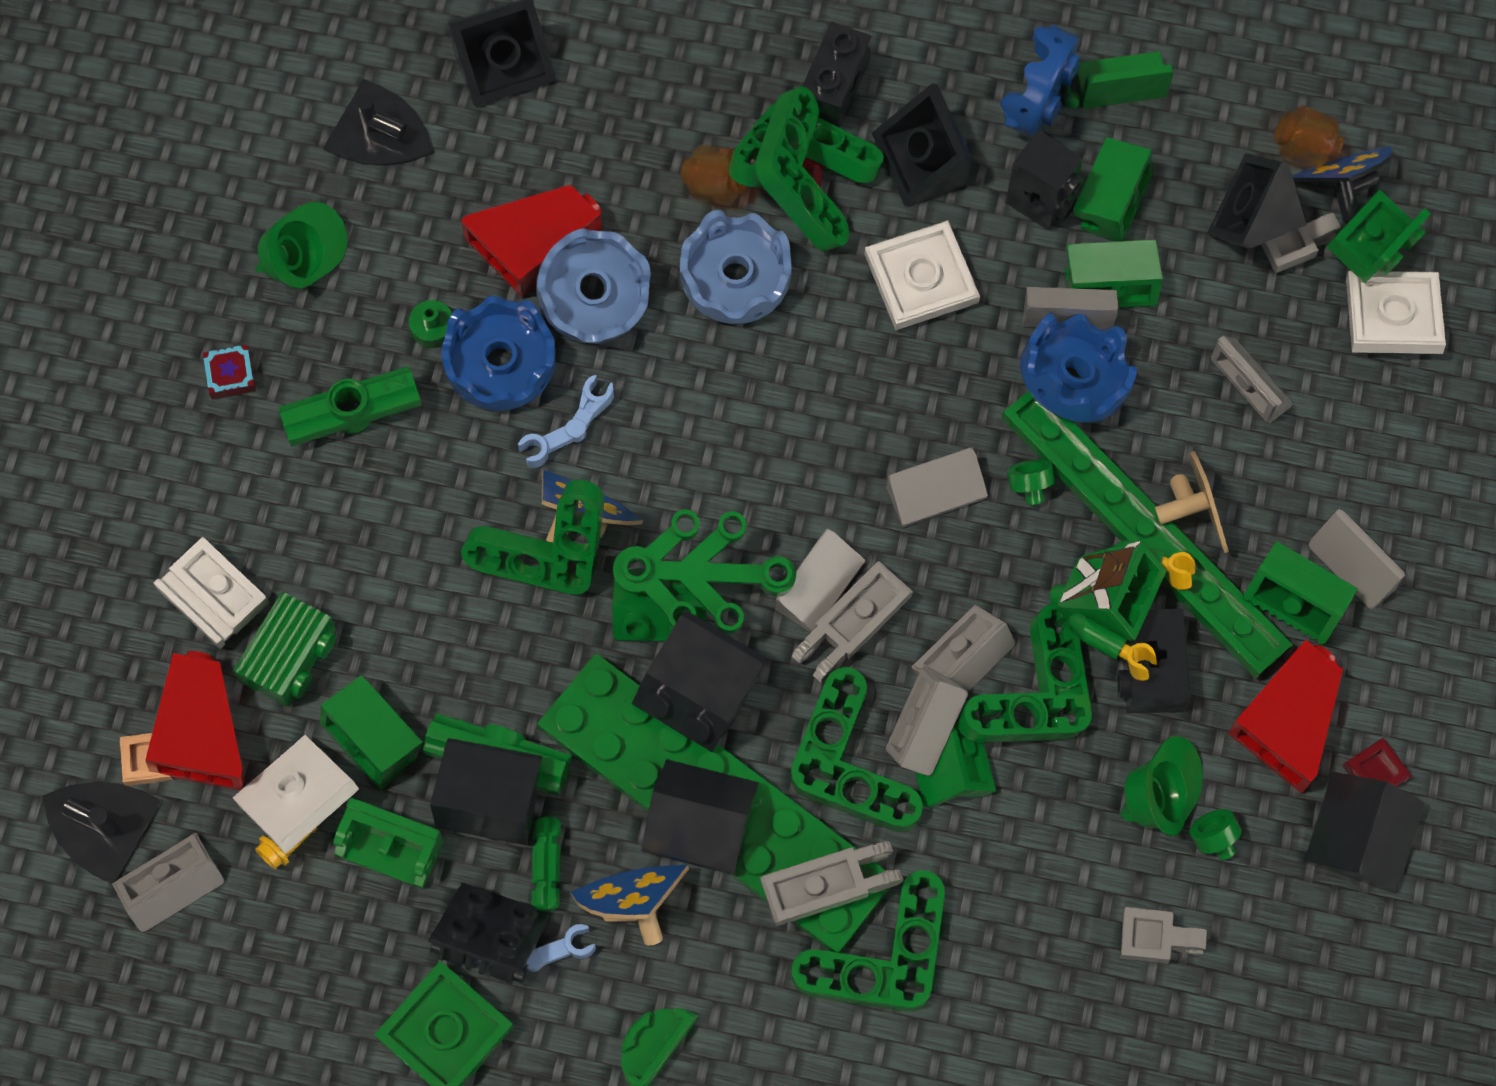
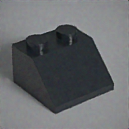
M684 610L646 672L631 704L713 753L735 721L767 658L687 610Z

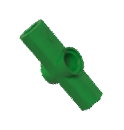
M406 366L362 381L350 378L341 379L334 383L327 392L280 406L278 409L292 447L340 431L350 434L359 433L365 430L374 420L422 406L410 367ZM348 401L360 402L357 409L345 412L340 410L343 404Z
M436 713L426 733L423 748L424 754L441 760L448 738L541 755L542 762L538 790L548 794L559 796L569 775L572 761L571 754L525 741L524 736L506 727L488 724L483 728L463 720Z

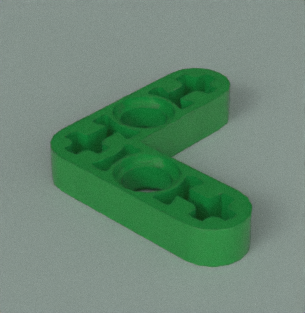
M800 86L782 93L778 97L756 159V174L765 190L812 244L820 251L825 252L847 243L849 240V227L842 212L802 166L818 121L819 109L812 92L807 87Z
M776 103L768 107L733 152L728 173L734 181L746 187L762 185L756 174V162L752 165L750 163L752 159L754 161L757 159L762 145L761 142H763ZM819 117L805 156L851 180L861 183H869L877 178L884 159L883 153L872 143ZM817 140L824 141V142L828 143L829 145H825V144H823V143H820V142H818Z
M582 479L572 480L565 485L557 505L553 542L492 527L479 526L469 532L461 550L462 559L469 567L482 573L566 594H582L589 589L597 568L605 501L604 494L597 485L590 481ZM578 500L583 502L585 508L583 515L576 514ZM571 531L578 532L586 537L588 543L579 544L573 542L566 533ZM505 552L509 553L508 557H504ZM518 555L532 556L540 565H526L520 561ZM571 560L578 561L575 574L571 572V567L569 566Z
M1057 603L1046 605L1033 616L1030 622V637L1039 693L981 694L972 697L963 705L956 720L958 729L965 738L974 742L1066 740L1074 738L1089 726L1092 711L1080 638L1069 629L1068 620L1058 610ZM1050 618L1053 625L1061 627V631L1057 635H1055L1053 628L1046 627L1045 625ZM1055 644L1056 649L1049 651L1048 649ZM1059 660L1068 666L1071 673L1068 682L1059 681L1052 675L1050 670L1051 661ZM1016 706H1025L1033 713L1035 718L1033 728H1024L1016 722L1014 717ZM1065 707L1067 713L1074 714L1076 718L1071 724L1066 717H1054L1048 722V715H1055ZM978 709L982 717H995L1001 712L1000 719H993L984 727H982L979 720H973L971 715Z
M849 667L837 668L830 673L825 681L793 761L790 778L792 787L804 798L888 830L900 833L910 831L918 824L922 814L923 804L917 791L904 784L841 761L865 702L867 684L863 675L856 669ZM845 681H850L853 683V691L858 695L849 694L843 706V712L840 713L834 710L838 700V690L834 688V685L842 687ZM825 705H828L831 709H823V708H824ZM844 714H851V716L847 718ZM825 721L835 722L842 729L843 735L836 743L825 744L816 737L815 729L817 726ZM812 765H817L820 767L819 775L831 781L833 780L834 772L840 773L841 775L836 783L835 795L827 794L830 783L822 780H815L812 786L805 784V775L800 770L808 771ZM853 780L862 781L868 786L870 796L863 803H851L843 795L842 790L845 784ZM878 788L886 791L883 801L897 804L900 798L908 800V809L914 812L913 815L905 813L901 820L893 817L894 809L880 803L879 813L872 811L871 809L876 803Z
M918 870L911 873L904 880L900 893L891 961L818 949L806 950L795 958L792 965L791 979L794 987L801 994L814 998L901 1012H915L921 1009L928 1002L933 984L945 889L941 879L933 872ZM919 883L928 884V891L936 894V898H928L924 917H934L933 923L921 917L904 918L905 912L913 916L915 915L917 896L909 894V890H917ZM912 928L921 929L927 933L930 945L922 953H911L905 949L902 943L903 934ZM898 959L912 965L924 963L928 965L927 970L917 967L915 986L923 988V993H915L910 1001L903 999L904 994L902 990L896 989V984H904L908 965L898 966ZM810 961H816L819 963L820 971L834 974V964L844 965L839 977L840 990L830 989L833 979L825 977L818 978L816 985L807 984V976L800 974L799 970L808 969ZM856 968L869 970L875 978L874 988L865 994L854 992L847 983L848 974Z

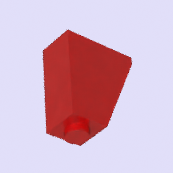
M567 185L467 214L461 219L465 240L523 299L536 288L537 275L541 263L558 241L578 229L586 228L592 231H602V210L589 194L585 193L582 196L572 185Z
M1305 639L1237 718L1228 732L1232 738L1301 794L1317 776L1343 669L1337 665L1334 655L1320 645L1313 646Z
M188 651L186 655L173 653L145 759L149 772L171 776V778L241 791L245 787L246 782L220 662L214 661L213 656L199 651Z

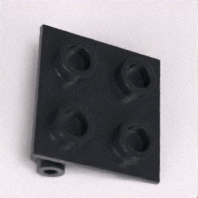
M462 882L429 938L428 942L432 943L430 952L438 954V960H445L462 966L466 959L465 969L467 970L473 968L477 958L481 960L479 974L485 975L491 963L489 976L503 980L510 985L514 981L523 983L529 967L526 963L548 924L552 913L537 911L531 904L518 902L489 892L484 888L474 887Z

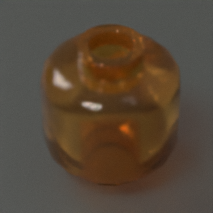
M1302 105L1293 112H1285L1274 134V143L1278 144L1279 154L1285 160L1308 169H1318L1328 160L1332 162L1338 157L1343 146V137L1339 136V123L1336 118Z
M700 145L692 152L690 158L684 160L681 168V180L683 184L687 185L689 194L694 200L707 203L730 204L739 195H743L746 192L747 187L734 181L728 173V167L735 148Z

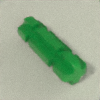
M539 817L533 823V839L537 840V843L533 846L532 884L536 885L535 890H532V906L541 912L555 911L560 906V889L556 888V885L560 883L561 845L557 843V838H561V822L555 817Z

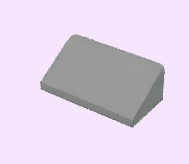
M1026 287L1023 327H1037L1047 314L1052 313L1056 317L1057 323L1068 320L1076 314H1082L1088 318L1093 326L1099 329H1107L1114 326L1117 317V290Z
M1222 336L1218 339L1211 360L1266 422L1271 423L1291 408L1293 404L1291 400L1236 339Z
M972 447L891 474L887 478L886 488L902 528L988 499L977 456Z
M1337 510L1309 543V548L1336 576L1358 588L1355 595L1370 609H1374L1393 593L1405 577V572L1343 510Z
M827 528L796 570V580L792 590L788 594L776 598L775 610L811 633L815 629V623L840 599L865 564V560L835 532Z
M974 605L911 668L919 675L923 666L930 667L969 692L1014 647L1015 641L1005 622L979 606Z
M923 666L887 743L886 751L901 767L924 775H931L963 707L968 692L962 686L932 668Z
M194 833L115 881L112 885L126 912L139 931L145 932L222 885L224 878L200 838Z

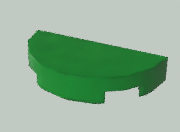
M682 1008L659 1009L643 1014L629 1027L621 1045V1067L627 1084L629 1086H650L696 1023L698 1015Z

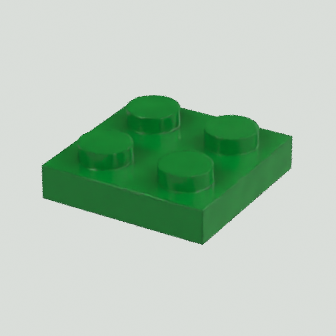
M439 961L374 1036L429 1086H463L512 1031L514 1025L442 961Z

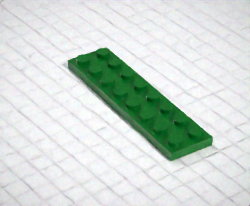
M597 653L594 654L537 723L538 730L647 813L649 812L652 791L666 759L759 782L735 875H729L765 903H767L760 877L852 847L854 850H857V848L721 746L717 745L712 753L632 705L631 703L640 686ZM875 862L859 865L864 879L886 871ZM890 888L876 893H868L866 898L792 921V923L828 951L841 953Z

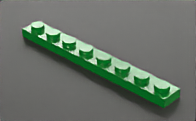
M1029 391L1003 411L1001 419L1041 460L1052 462L1053 472L1120 541L1134 542L1142 540L1147 547L1163 551V556L1167 558L1178 552H1186L1193 557L1195 561V574H1191L1192 586L1189 589L1179 590L1171 586L1169 583V572L1165 573L1161 583L1255 679H1258L1291 649L1293 644L1250 601H1245L1243 594L1171 521L1160 525L1155 510L1156 505L1073 421L1061 418L1048 411L1036 401Z

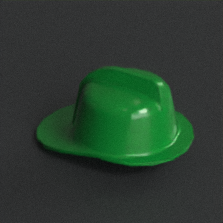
M312 201L300 205L276 221L259 239L257 250L260 263L254 267L256 272L266 273L274 281L284 283L291 288L302 289L313 284L316 280L333 270L343 260L347 249V231L343 220L335 209L325 203Z
M1180 735L1168 737L1160 745L1150 761L1129 772L1124 784L1125 802L1120 813L1124 821L1136 822L1141 827L1147 829H1160L1162 833L1169 837L1180 833L1186 819L1199 799L1203 782L1200 757L1196 748L1187 738Z

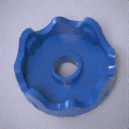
M1052 24L1050 28L1037 27L1034 30L1032 39L1036 44L1035 52L1043 61L1030 62L1025 66L1026 91L1024 93H1007L1001 100V107L1005 111L1004 117L1006 118L1004 126L1030 137H1033L1043 124L1050 127L1053 125L1062 105L1060 102L1061 97L1058 96L1063 84L1068 87L1072 85L1081 65L1079 62L1080 56L1076 55L1079 38Z
M490 296L472 310L456 309L448 319L447 330L441 348L442 362L448 381L454 391L465 401L476 407L491 411H506L533 401L544 391L555 369L556 350L553 335L546 325L540 310L533 302L526 299L521 302H513L501 297ZM496 349H506L512 354L511 360L503 366H494L487 361V358Z
M1052 313L1047 314L1026 343L1020 361L1022 379L1028 391L1041 406L1061 418L1085 423L1106 419L1122 406L1131 392L1137 368L1135 366H1128L1125 361L1124 351L1127 337L1122 328L1111 326L1107 329H1099L1093 326L1088 318L1082 314H1076L1070 319L1057 323V319ZM1066 368L1075 369L1077 374L1083 379L1071 376Z

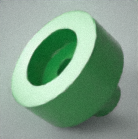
M436 300L421 302L413 308L409 316V327L412 337L419 345L426 348H438L443 345L448 319L452 314L450 308Z
M1048 460L1024 461L1007 469L1010 490L1013 492H1024L1026 504L1028 505L1044 502L1043 489L1055 483L1052 462Z
M1218 809L1204 814L1192 824L1189 830L1197 849L1201 853H1216L1220 860L1228 859L1236 853L1233 844L1239 839L1242 832L1233 812L1228 809Z

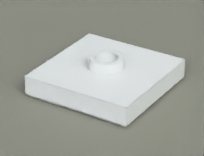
M948 221L865 247L864 255L895 330L979 303L980 295Z
M1348 271L1346 283L1352 352L1443 354L1446 342L1439 272H1389L1384 276L1380 271H1377L1364 283L1352 271Z
M304 735L237 793L233 799L286 854L356 793L359 788L343 770Z

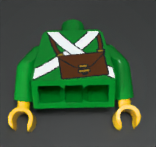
M1142 540L1134 542L1121 541L1108 549L1081 556L1077 560L1067 583L1057 584L1052 587L1050 603H1057L1058 610L1068 620L1071 632L1103 654L1115 660L1119 656L1127 660L1132 677L1144 681L1149 679L1148 670L1137 662L1147 660L1157 665L1156 654L1149 644L1137 643L1131 647L1126 644L1127 640H1136L1165 573L1169 572V583L1171 586L1179 590L1189 589L1192 586L1191 574H1195V561L1186 552L1175 553L1170 558L1164 557L1163 551L1147 547Z

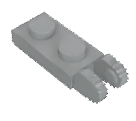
M878 561L815 623V629L795 649L792 657L797 662L802 663L809 659L823 640L826 639L836 649L819 663L813 674L820 683L824 682L831 672L839 668L846 658L849 660L912 597L913 591Z
M890 842L876 843L875 845L854 850L852 847L760 877L775 927L866 898L868 893H876L902 883L904 880L900 870H887L864 879L859 866L886 859L893 853Z

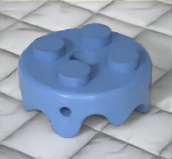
M714 210L708 213L696 231L685 239L682 246L680 277L685 295L691 304L703 315L723 323L745 324L768 315L782 302L791 280V254L786 234L781 230L776 231L762 217L755 213H749L744 217L737 218L726 216L721 210ZM738 263L745 266L748 273L742 279L732 280L726 277L723 271L728 265Z
M586 228L575 230L558 241L541 263L536 286L539 306L546 320L556 331L569 339L593 344L612 341L628 332L644 314L648 305L651 276L650 266L646 258L618 233L592 231ZM596 276L603 282L605 290L600 299L591 300L582 294L580 282L584 277Z

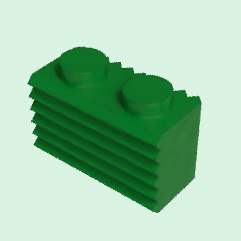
M1276 541L1243 596L1245 601L1251 600L1253 606L1260 605L1262 611L1268 610L1269 615H1276L1278 620L1284 619L1286 625L1292 624L1294 630L1301 629L1303 635L1309 634L1310 639H1317L1319 644H1325L1358 588Z
M281 592L233 670L238 681L286 707L290 706L294 697L300 699L307 691L312 680L310 671L315 665L318 658H326L334 646L336 634L334 633L335 627L331 617L297 600L293 596Z

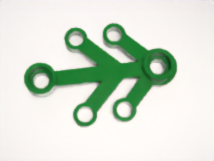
M687 509L676 512L672 518L671 526L647 548L633 546L626 548L618 554L613 565V575L616 583L629 593L645 592L668 617V623L672 629L677 623L673 618V614L677 610H687L697 616L696 610L689 602H678L661 581H679L715 618L716 627L725 634H733L742 627L744 620L743 611L734 603H726L708 583L757 584L767 595L781 597L792 590L796 580L794 565L788 559L780 556L768 558L762 565L708 563L730 542H737L745 535L746 520L742 514L735 511L723 514L719 519L718 528L680 562L661 560L682 540H691L697 535L700 525L699 518L696 513ZM682 518H688L694 523V528L689 532H682L677 528L676 523ZM728 520H735L740 524L741 530L736 534H730L724 530L723 525ZM632 562H641L646 570L640 576H633L628 572L627 568ZM774 567H780L784 569L787 577L783 581L777 582L770 578L769 571ZM726 611L734 612L738 617V622L733 626L723 624L720 619L722 613Z

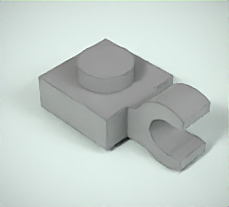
M1330 213L1307 223L1304 227L1262 243L1261 246L1274 272L1278 273L1316 258L1318 253L1316 245L1320 246L1330 243L1336 236L1335 232L1341 230V226L1335 214Z
M1125 907L1123 911L1120 959L1169 964L1171 950L1189 955H1203V950L1206 949L1207 930L1173 927L1174 912Z

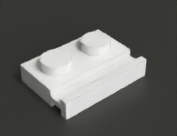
M204 537L180 557L161 580L158 578L154 582L157 590L219 649L225 646L224 642L233 634L236 635L269 604L267 597Z

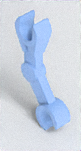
M597 376L589 377L583 387L579 409L572 420L565 426L547 435L528 434L521 438L518 443L520 452L527 450L531 446H537L541 449L539 454L526 459L527 466L529 468L541 467L547 461L549 453L572 442L582 441L586 437V430L591 421L613 401L612 383L609 384L604 395L594 396L591 394V391L597 385Z
M584 924L574 925L566 932L565 938L539 948H534L526 963L529 965L528 971H539L544 965L570 955L577 959H585L591 956L596 950L595 944H591L584 949H576L572 945L573 938L578 934L589 932V927ZM476 958L475 963L480 964L481 960Z

